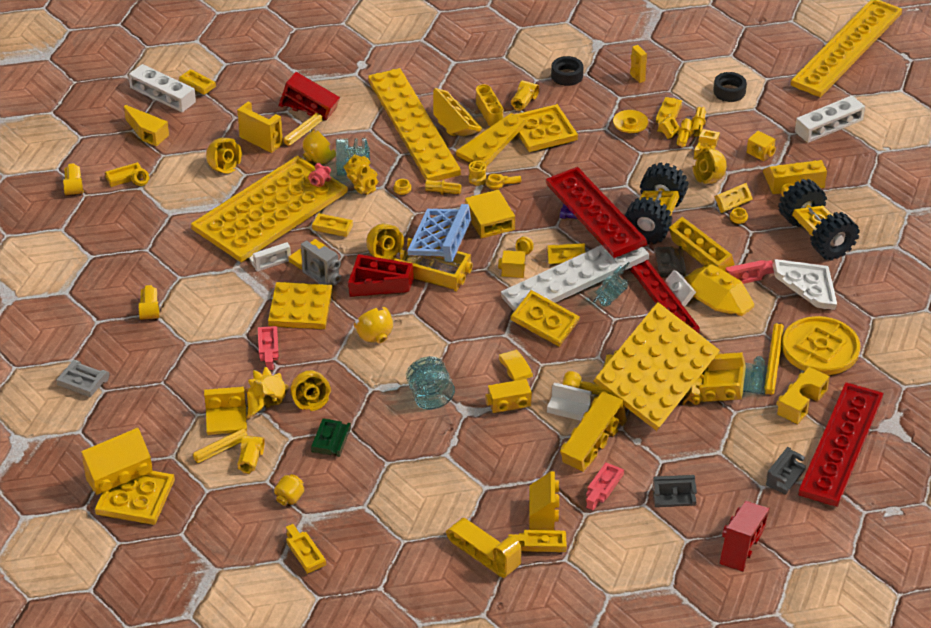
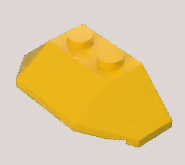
M434 88L433 115L438 119V123L447 129L446 132L448 134L464 137L481 132L482 127L448 91Z
M714 264L697 268L684 278L696 291L693 297L715 311L743 316L755 306L742 281Z

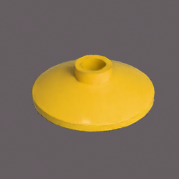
M624 110L614 116L613 124L622 132L638 133L646 129L648 118L642 112Z

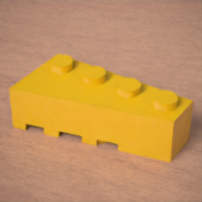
M604 391L594 398L589 411L583 414L581 423L572 430L570 439L561 447L560 453L563 463L582 472L587 469L597 457L598 449H604L607 445L608 437L616 435L618 425L623 426L627 422L622 399Z

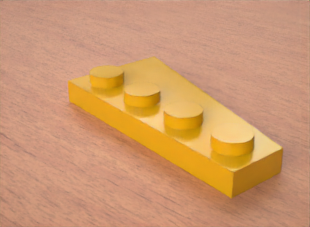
M510 113L456 150V156L470 163L482 161L487 167L526 125L525 119Z

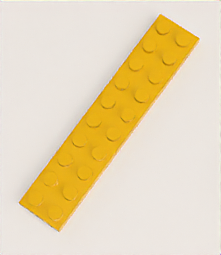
M870 0L791 80V86L821 98L902 14V8L881 0Z
M401 68L368 75L371 87L425 180L440 181L460 176L461 169Z

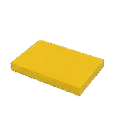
M530 290L511 315L510 320L560 347L579 322L580 316Z

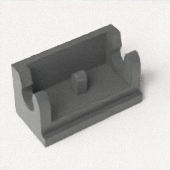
M787 447L768 470L766 486L786 495L806 469V466L796 459L803 461L805 457Z
M695 475L653 477L652 492L655 507L696 506L695 494H697Z

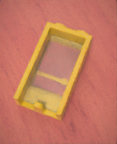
M412 238L407 239V250L413 240ZM401 250L400 259L395 258L396 261L413 263L414 279L454 289L456 292L460 285L464 284L466 275L470 274L473 268L471 254L457 251L453 262H445L444 256L408 255L406 250Z

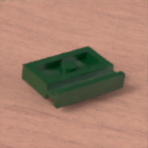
M322 418L311 445V452L325 455L337 454V457H340L351 430V423L342 424V421Z

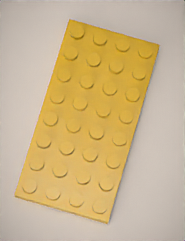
M297 155L192 222L191 229L242 263L251 257L253 253L260 251L348 193V188L333 177H331L329 182L325 181L322 187L312 185L308 176L316 169L314 165Z

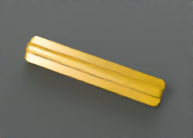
M315 113L283 138V143L291 146L321 123L322 116Z
M240 429L193 452V459L196 463H200L241 443L242 437L248 434L244 429Z

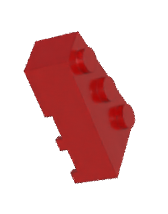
M295 72L286 82L278 106H288L296 112L298 110L305 111L310 116L318 113L322 116L323 120H327L336 110L340 97L300 73Z
M358 254L348 281L349 297L409 292L414 279L413 263Z
M745 501L742 507L737 508L735 516L731 517L729 525H725L722 532V537L725 539L719 564L744 572L747 557L750 558L753 552L750 548L754 543H758L766 527L770 508L749 501Z

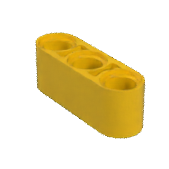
M478 85L476 87V105L487 124L491 127L503 119L504 109L489 85Z

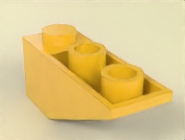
M124 105L125 119L142 141L157 147L169 136L168 121Z

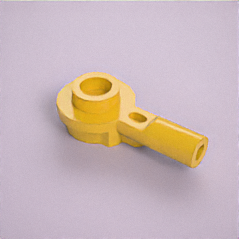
M490 174L486 179V186L492 190L500 189L504 184L521 183V176L508 177L501 174Z

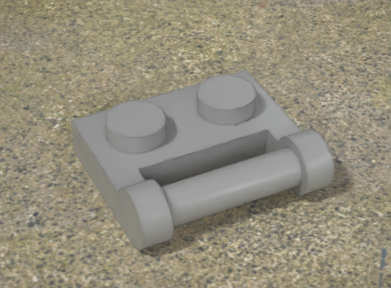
M73 360L56 381L58 386L91 397L103 382L106 383L108 381L110 373L105 370L99 371L81 364L78 360Z

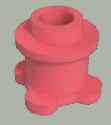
M316 163L314 166L316 170L312 171L308 177L312 185L322 187L325 181L329 182L331 180V169L328 166L325 167L320 163Z

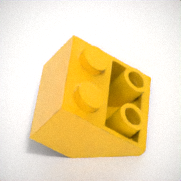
M550 471L529 485V530H554L555 522H559V510H555V508H559V495L555 494V492L559 493V480H555V471Z

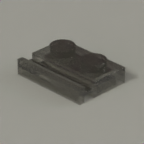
M673 246L655 247L654 254L657 271L661 278H668L673 270L686 277L682 246H679V248H673Z

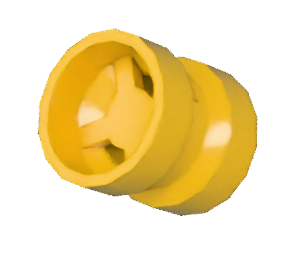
M473 161L469 164L470 184L481 186L486 183V164L484 162Z

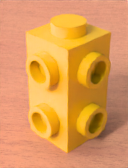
M527 379L488 385V394H485V400L493 413L531 407L532 392Z

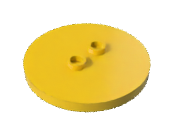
M812 316L799 319L788 326L782 338V350L785 357L792 365L803 371L811 367L826 375L838 374L851 368L857 362L860 354V340L855 331L845 323L829 317Z

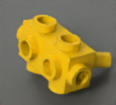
M353 155L343 167L347 177L354 184V188L358 193L367 195L373 193L376 190V185L379 183L376 178L378 176L377 172L370 168L371 162L368 158Z

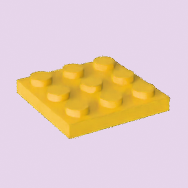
M558 104L515 114L526 121V125L517 134L529 152L578 140L577 132Z
M276 282L268 326L326 329L333 291L332 285Z
M152 471L103 492L95 507L96 515L155 525L175 481L174 474Z

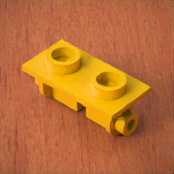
M703 374L700 375L683 397V405L687 401L692 402L694 405H698L702 401L699 387L703 385Z

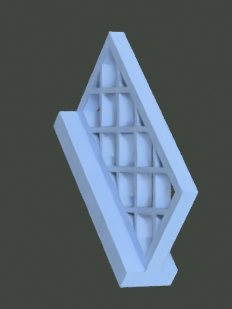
M461 204L460 209H427L407 250L408 255L444 256L445 262H453L471 221L469 204Z

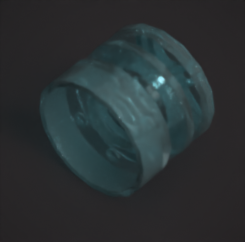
M336 138L337 176H347L343 167L353 155L365 156L370 160V148L367 138H362V146H358V138L354 139L353 146L349 145L348 138Z
M432 356L423 357L408 367L406 380L419 407L428 410L437 409L446 405L453 398L455 386L441 359Z

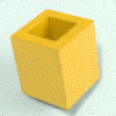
M503 250V256L498 260V269H502L501 277L524 278L526 252Z

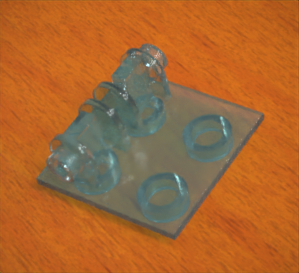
M630 262L624 266L620 265L613 272V276L609 275L603 281V285L596 291L597 297L594 299V303L599 299L603 306H609L628 288V282L621 279L620 276Z
M757 356L753 360V364L745 363L743 392L765 394L764 386L767 366L763 357Z

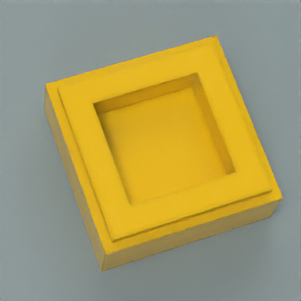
M672 114L668 115L658 124L667 139L672 138L680 128Z

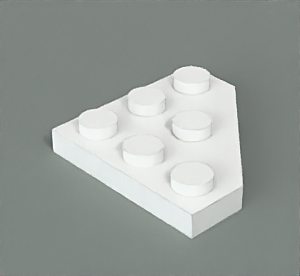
M774 259L772 265L775 278L815 307L836 309L837 301L828 266Z

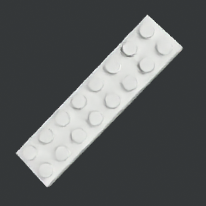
M600 245L501 291V297L513 311L517 309L530 290L556 303L648 260L649 253L641 247L613 258Z

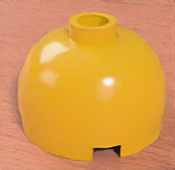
M315 129L309 132L303 140L302 148L305 152L303 156L308 162L313 161L315 164L320 163L321 165L327 164L337 154L334 149L332 151L329 149L331 144L319 131L315 132Z
M218 138L209 144L206 150V159L213 170L227 174L236 170L233 168L240 164L242 157L241 147L239 144H236V140Z
M701 148L696 152L693 159L696 162L692 166L696 180L703 182V184H712L721 180L727 169L724 155L712 148Z
M385 223L374 226L366 238V246L369 253L374 257L394 260L396 257L393 256L400 253L404 245V236L399 231V228Z
M382 307L383 310L380 311L374 308L358 318L359 323H354V328L361 339L369 343H383L388 339L393 329V319L388 308Z
M314 370L299 373L293 379L290 387L294 403L300 409H310V411L322 408L328 402L331 392L328 380L321 373Z

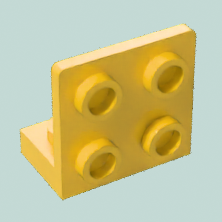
M244 387L205 389L207 435L234 433L240 429H244L247 432Z

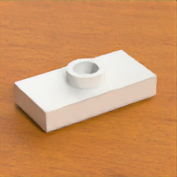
M675 270L665 280L667 286L684 307L696 293L679 272Z

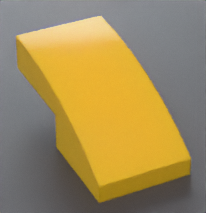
M703 129L699 135L698 144L694 149V155L701 148L715 149L720 132Z
M518 350L499 354L500 362L507 368L508 376L513 381L533 377L529 365Z

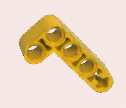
M461 518L446 530L448 539L454 545L502 578L507 577L521 565V545L512 536H508L502 542H499L466 518Z

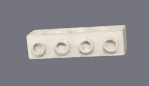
M144 64L129 73L130 88L180 112H184L196 102L195 88Z
M849 96L796 118L795 132L809 143L864 119L865 106L854 96Z

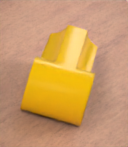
M522 80L518 86L517 93L511 100V105L514 109L521 111L525 109L531 99L535 100L539 94V85Z
M75 163L68 164L64 168L65 195L83 194L80 166L75 165Z
M146 285L141 289L140 320L159 319L157 288H154L152 285Z
M247 435L242 437L241 454L237 466L243 473L250 474L252 471H255L259 455L262 456L264 452V437Z

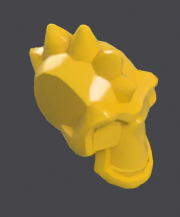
M264 367L262 374L253 370V379L248 380L250 387L244 389L247 394V419H250L259 412L264 405L266 407L279 405L283 401L290 386L282 381L281 373L272 375L267 367Z

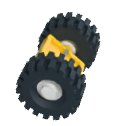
M662 162L658 163V165L653 164L647 169L640 184V193L642 195L640 199L637 198L634 202H631L624 215L646 238L648 245L651 242L653 245L657 244L658 241L662 242L665 239L672 224L671 214L674 208L678 207L683 201L688 190L687 186L689 183L686 181V175L682 176L683 171L681 169L677 171V167L675 165L670 167L669 163L665 165Z
M802 179L801 183L797 181L794 186L790 185L788 187L789 190L784 191V197H780L781 203H778V210L792 226L801 227L802 225L812 235L810 237L812 242L810 243L824 259L831 261L834 257L838 259L840 255L845 256L846 251L850 252L852 250L851 246H855L857 243L855 240L859 239L858 233H860L858 225L843 212H834L832 215L824 207L826 206L825 200H827L825 192L814 181Z

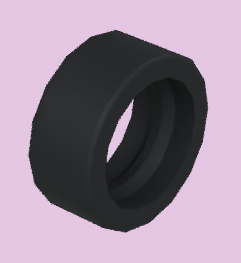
M559 57L551 64V78L559 85L572 86L578 84L583 79V63L576 57ZM570 69L574 70V72L565 73L561 72L560 70Z
M735 72L720 73L714 80V95L726 102L739 101L746 94V79ZM725 85H733V86H736V87H738V88L729 89V88H725V87H723V86H725Z

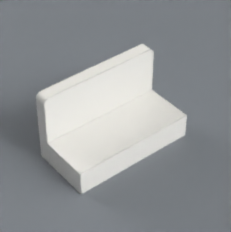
M286 242L253 253L249 260L257 272L288 262V256L291 255L290 245Z
M553 383L552 397L547 406V413L581 421L583 414L591 408L592 392Z

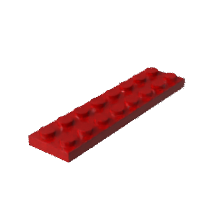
M578 166L546 179V185L613 258L647 245L646 238Z
M845 382L799 488V496L835 507L839 506L883 400V392Z

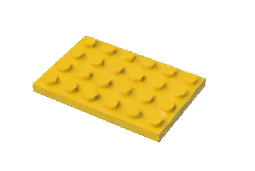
M657 302L595 377L593 382L607 393L622 399L626 408L657 431L720 350Z

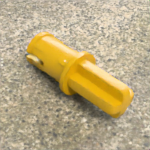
M697 107L695 116L692 118L691 134H694L695 137L701 134L702 128L706 123L705 107Z
M686 118L681 122V127L677 131V146L685 147L688 138L691 136L693 122L690 119Z
M426 180L425 187H427L425 191L441 192V194H460L462 190L461 184L448 183L445 180H442V182Z

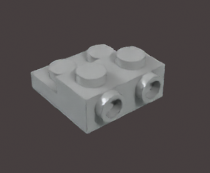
M308 241L301 244L303 273L319 284L332 285V287L337 285L341 281V275H339L341 262L338 260V254L326 246L318 249L317 246L312 245Z

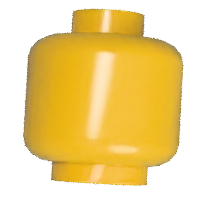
M293 474L284 475L274 488L277 502L284 506L296 504L304 493L303 481Z

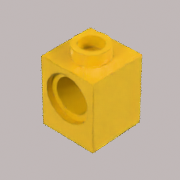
M757 131L748 139L747 153L765 161L774 155L776 139Z

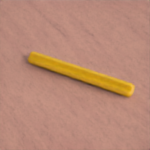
M775 323L773 325L764 393L766 395H773L775 392L784 329L783 324Z

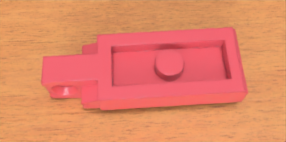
M761 260L726 267L725 272L745 284L762 280L766 274L774 273L772 260Z
M277 326L258 327L260 361H265L266 367L269 370H274L273 360H278L279 357Z
M605 462L588 486L586 508L594 510L599 502L603 503L609 497L623 477L624 469Z

